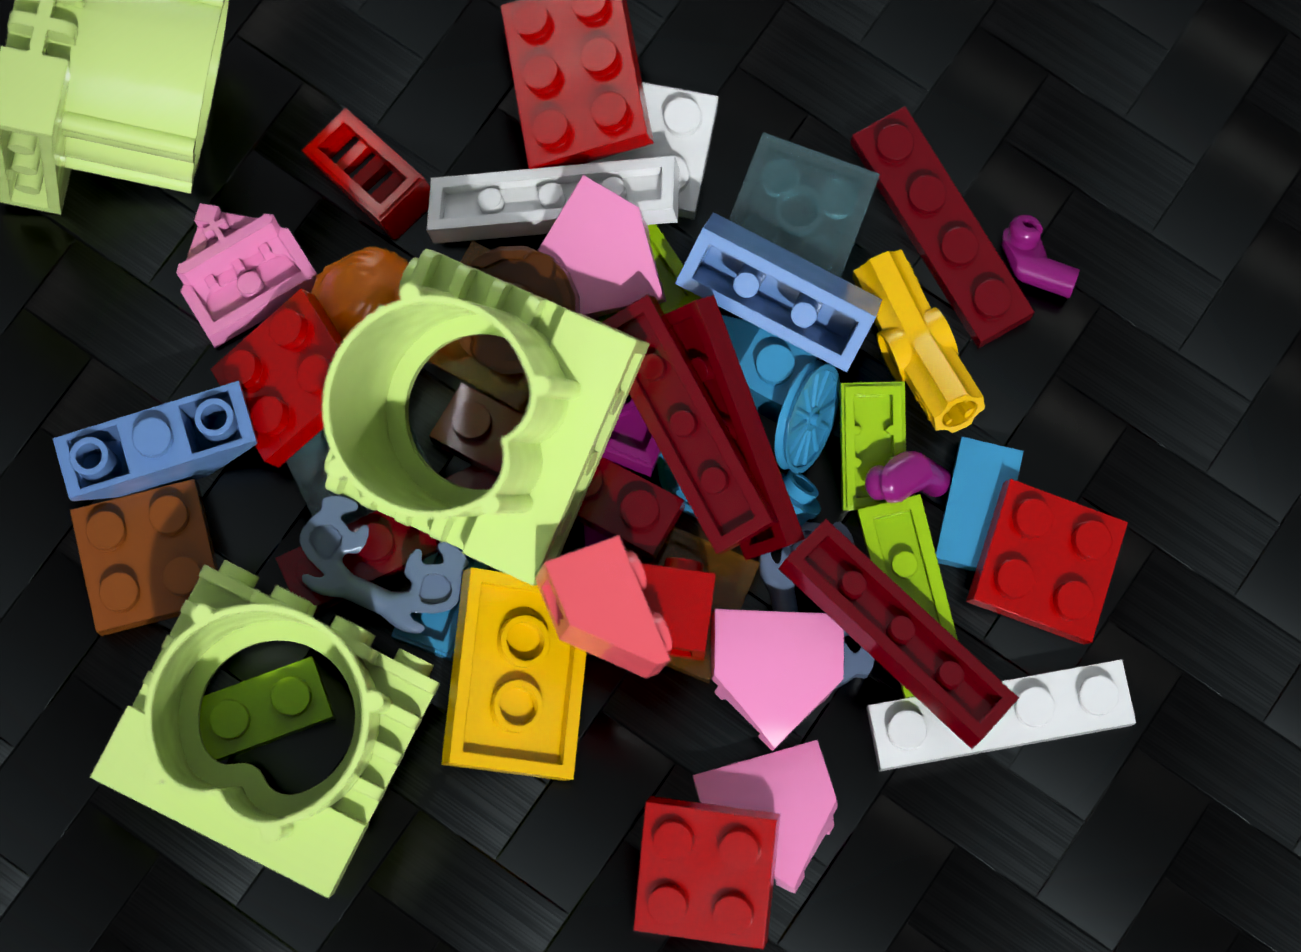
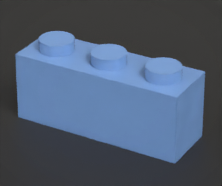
M714 212L703 226L675 282L676 285L702 298L714 295L719 307L845 372L848 371L875 321L882 302L881 298Z

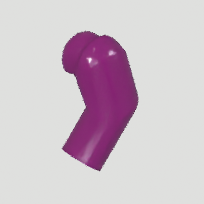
M1019 215L1013 218L1009 227L1003 232L1002 247L1015 277L1023 283L1070 298L1080 269L1047 257L1040 239L1043 227L1036 218L1029 215Z
M917 451L902 452L894 456L885 466L875 465L870 468L865 478V488L869 496L874 500L885 499L888 503L903 502L919 491H923L931 497H940L950 489L951 485L949 471Z

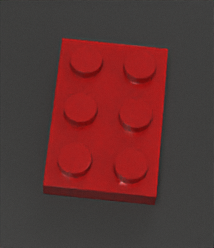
M517 0L501 5L529 169L584 164L654 143L627 0Z

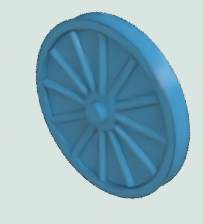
M820 360L809 362L799 372L788 390L780 411L775 433V457L781 469L801 474L813 465L822 452L831 433L839 404L840 379L835 366L824 364Z

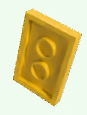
M473 567L463 570L441 765L562 781L574 779L587 652L559 640L538 585L532 586L504 572Z

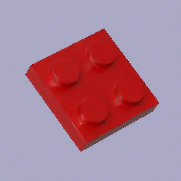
M300 288L211 368L220 386L236 381L241 383L258 444L255 446L264 462L278 468L324 429L322 403L325 381L331 362L343 343V339L316 296L303 288Z
M1009 479L1003 482L966 602L1083 645L1092 643L1128 522Z
M650 796L645 803L634 931L764 949L768 941L780 814Z

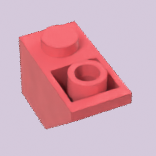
M620 536L544 562L535 580L559 640L644 678L658 674L670 661L668 651L672 649V640L668 627L658 612L651 614L642 592L647 586L642 564L633 551L626 553Z

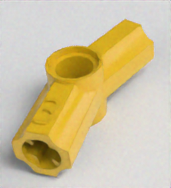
M902 249L892 252L886 251L869 259L865 264L853 270L852 278L857 287L882 299L874 323L879 331L877 333L878 345L890 373L896 381H906L916 401L919 402L928 421L931 422L936 431L948 430L954 433L966 428L985 409L984 396L958 356L954 335L944 315L936 307L931 309Z

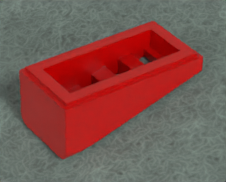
M347 108L302 149L303 153L393 240L403 235L429 209L430 185L426 179ZM356 136L359 141L338 162L334 163L331 158ZM373 153L375 157L351 178L349 175ZM391 170L393 174L369 195L367 192Z

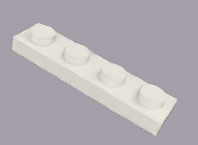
M674 155L431 178L427 232L433 244L548 234L583 175L639 207L643 220L647 225L677 223L679 167Z
M1121 659L1002 681L1019 699L973 749L967 746L916 697L868 705L866 709L879 772L1132 726L1136 723L1123 661Z

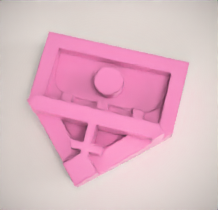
M583 175L538 251L552 256L570 273L580 296V313L594 320H600L599 317L619 312L647 294L654 296L658 303L666 302L649 239L648 225L643 220L641 210L626 199Z
M200 203L194 219L198 227L186 261L179 263L176 273L183 283L181 289L183 297L216 349L267 319L300 288L311 293L317 279L315 277L317 273L290 230L280 227L274 215L263 214L259 218L221 212L218 206Z
M715 609L711 615V679L718 685L714 693L721 700L726 699L760 733L758 737L773 751L842 682L844 675V630L826 613Z
M818 740L692 775L699 803L780 814L774 879H776L778 886L795 894L805 878L804 871L824 836L829 835L834 828L833 814L837 809V799Z

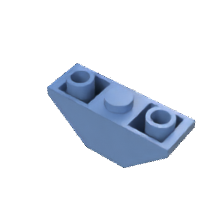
M239 381L52 438L68 497L71 501L123 497L191 479L197 480L207 477L258 444L244 392Z

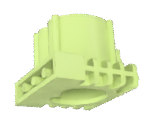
M15 0L7 25L6 46L0 47V202L61 215L71 169L191 194L221 59L229 0Z
M425 249L419 258L414 257L408 263L403 272L399 285L401 300L388 305L380 304L375 312L368 314L345 338L331 362L325 381L322 403L324 429L330 448L324 464V471L328 475L325 489L351 498L370 510H377L405 526H412L440 542H447L463 550L462 554L532 586L537 585L535 577L544 562L558 558L561 554L650 343L581 313L562 307L442 253ZM473 335H495L506 338L518 354L530 384V402L525 417L516 429L501 439L503 466L500 476L492 489L485 490L462 487L437 474L422 458L413 441L408 413L414 382L425 363L447 344Z
M226 560L223 561L219 571L204 564L188 600H185L171 633L166 636L161 646L163 647L152 669L148 670L140 692L133 705L127 706L90 778L329 898L335 893L379 802L387 790L386 788L440 686L439 682L429 678L434 665L400 648L394 659L370 648L376 637L372 633L337 615L329 627L312 618L317 606L277 585L271 596H268L254 589L260 577ZM269 641H289L315 649L338 668L352 694L355 709V726L352 741L345 757L328 778L302 793L283 794L277 792L270 787L261 770L256 766L248 763H220L210 756L203 744L200 730V710L203 696L210 680L230 657L255 644Z

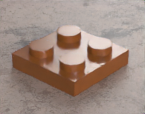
M195 479L70 510L96 633L101 636L179 617L180 609L192 593L204 564L219 571L199 483Z

